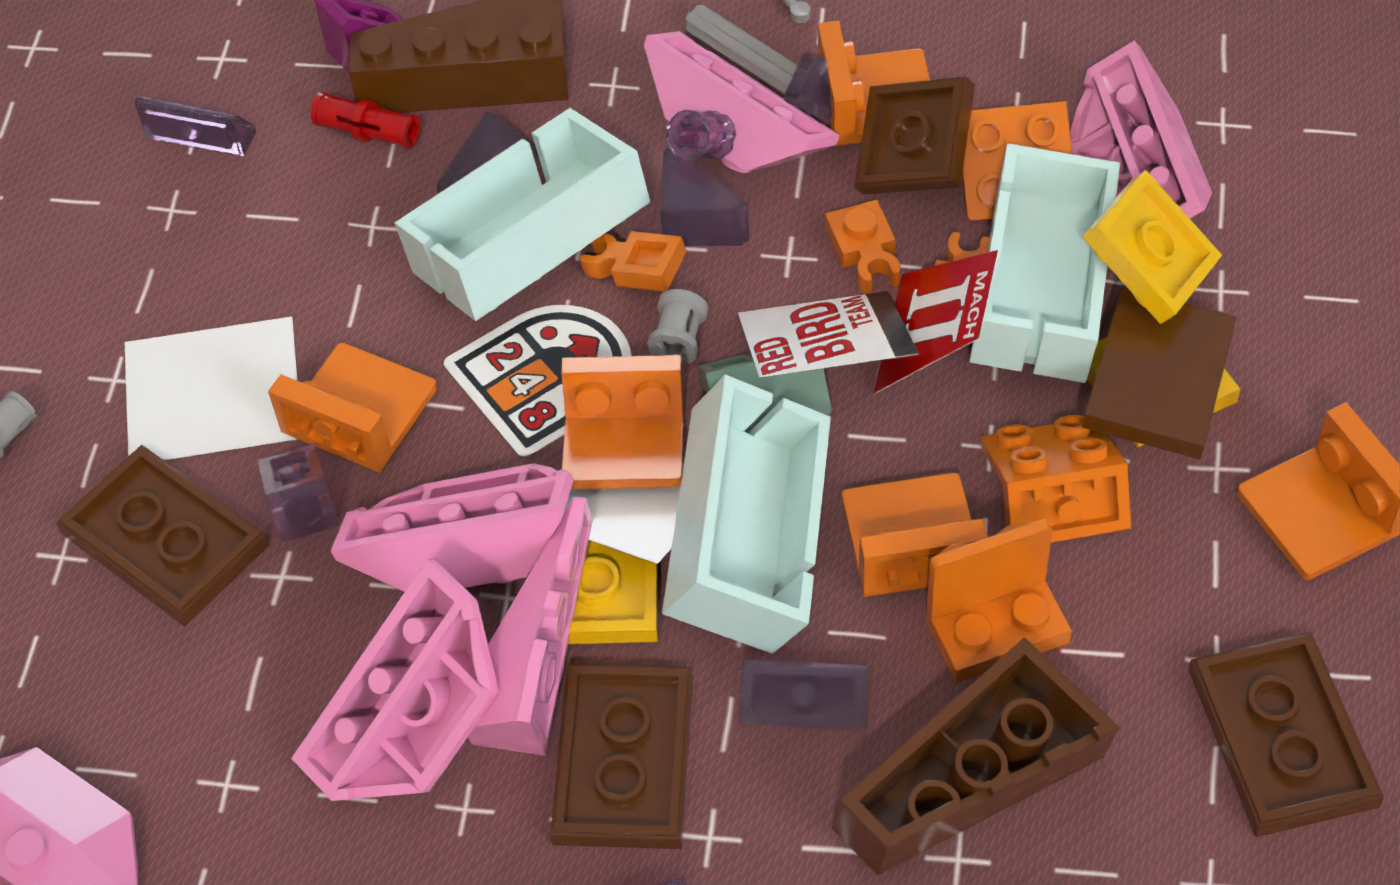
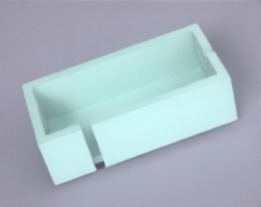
M567 109L532 132L545 176V184L542 185L529 142L521 139L395 222L412 273L438 293L442 294L445 292L447 300L477 321L650 203L640 160L635 149L573 109Z
M1007 143L997 189L987 253L999 251L980 338L972 343L970 363L1022 372L1024 363L1034 364L1033 374L1086 383L1098 342L1107 264L1097 257L1094 250L1082 236L1116 198L1120 169L1119 162Z
M725 374L691 411L662 614L773 654L809 624L814 575L807 573V571L815 565L831 417L783 398L749 434L743 432L772 404L773 393Z

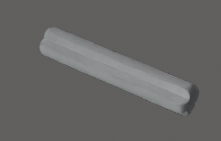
M697 5L693 11H689L686 15V30L794 101H802L807 94L811 93L814 87L812 85L814 77L810 72L705 5Z

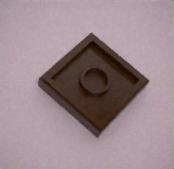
M967 77L871 86L854 188L863 195L959 188L962 179L975 84Z

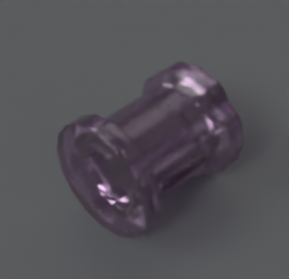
M696 110L680 111L671 118L666 132L668 147L674 155L684 160H695L703 156L710 160L724 158L732 151L733 142L736 138V129L731 118L715 110H708L702 113Z

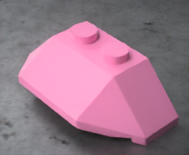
M680 31L647 35L644 48L665 119L683 130L682 136L688 141L700 146H707L722 156L721 161L728 168L741 173H749L751 170L776 166L837 144L840 137L839 134L713 52L696 44L694 40Z
M1134 40L1087 69L1083 83L1086 89L1077 106L1070 130L1073 155L1119 162L1120 169L1116 197L1132 179L1144 170H1147L1189 218H1192L1206 209L1212 191L1178 108L1141 47Z
M532 463L422 484L387 497L369 510L365 507H360L346 512L331 548V553L336 561L403 592L406 591L427 559H435L464 588L490 583H509L528 576L558 527L565 511L573 478L567 470L557 471L552 467Z
M427 559L291 758L331 801L430 792L499 694L478 601L435 559Z
M37 747L1 758L0 885H138V863L134 823L131 813Z

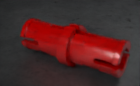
M322 92L317 94L311 107V120L314 125L349 132L355 140L362 142L376 139L410 149V147L413 148L420 136L421 122L417 115H408L380 108L379 103L374 100L361 99L359 102Z

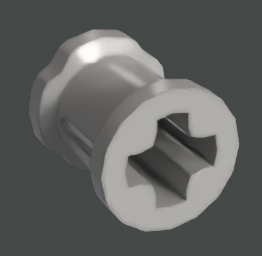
M671 289L663 292L659 297L657 309L660 313L657 330H654L649 335L647 345L652 356L681 355V365H687L692 363L697 357L698 347L695 338L698 326L707 318L709 307L701 296L691 291Z

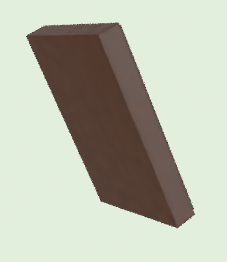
M1122 287L1082 428L1200 460L1205 447L1237 317L1184 303L1177 314L1160 324L1135 299L1133 293L1128 288Z
M142 444L56 522L63 536L184 627L270 545L266 533Z
M1312 632L1191 659L1188 671L1255 837L1380 808L1384 796Z
M567 664L550 831L552 845L682 849L693 682L692 667Z

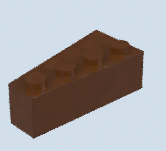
M479 0L350 33L349 75L356 102H359L361 99L374 100L379 103L380 108L400 113L569 100L566 23L563 0Z
M1024 637L841 798L832 829L877 875H880L1104 758L1120 727Z

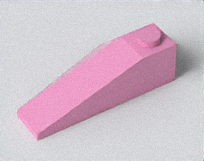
M573 498L561 522L543 549L488 644L499 694L468 736L472 745L546 756L570 637L569 631L574 617L593 522L586 498Z

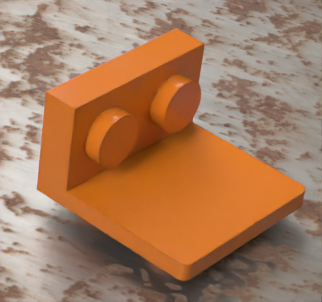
M839 20L818 23V69L830 128L840 135L835 146L861 143L870 87L929 81L930 77L924 52L922 49H910L856 56L853 41L844 42Z
M1066 101L971 110L962 172L966 218L969 222L993 220L997 189L1007 143L1072 154Z
M339 343L311 381L299 382L280 374L268 390L282 433L381 473L436 393L437 385L434 378L346 343Z
M681 355L562 358L561 374L566 417L562 470L569 471L573 478L571 489H653L681 486L683 468Z
M1347 402L1326 412L1316 447L1239 484L1237 496L1305 580H1312L1400 535V464Z
M1082 415L1063 416L1058 418L1054 424L1032 428L1026 425H1008L998 429L996 434L984 435L980 438L981 449L1003 486L1006 527L1014 523L1029 524L1041 519H1047L1053 530L1051 543L1131 529L1128 465L1126 460L1107 434L1082 428L1084 420Z
M958 473L845 489L842 492V504L863 597L928 588L929 564L932 557L953 544H971L988 538L983 519L971 520L961 478Z
M1041 519L1029 524H1011L999 531L997 535L971 544L956 543L948 546L930 559L926 625L955 683L983 674L1024 637L1040 653L1070 643L1072 629L1045 581L1053 531L1047 519Z

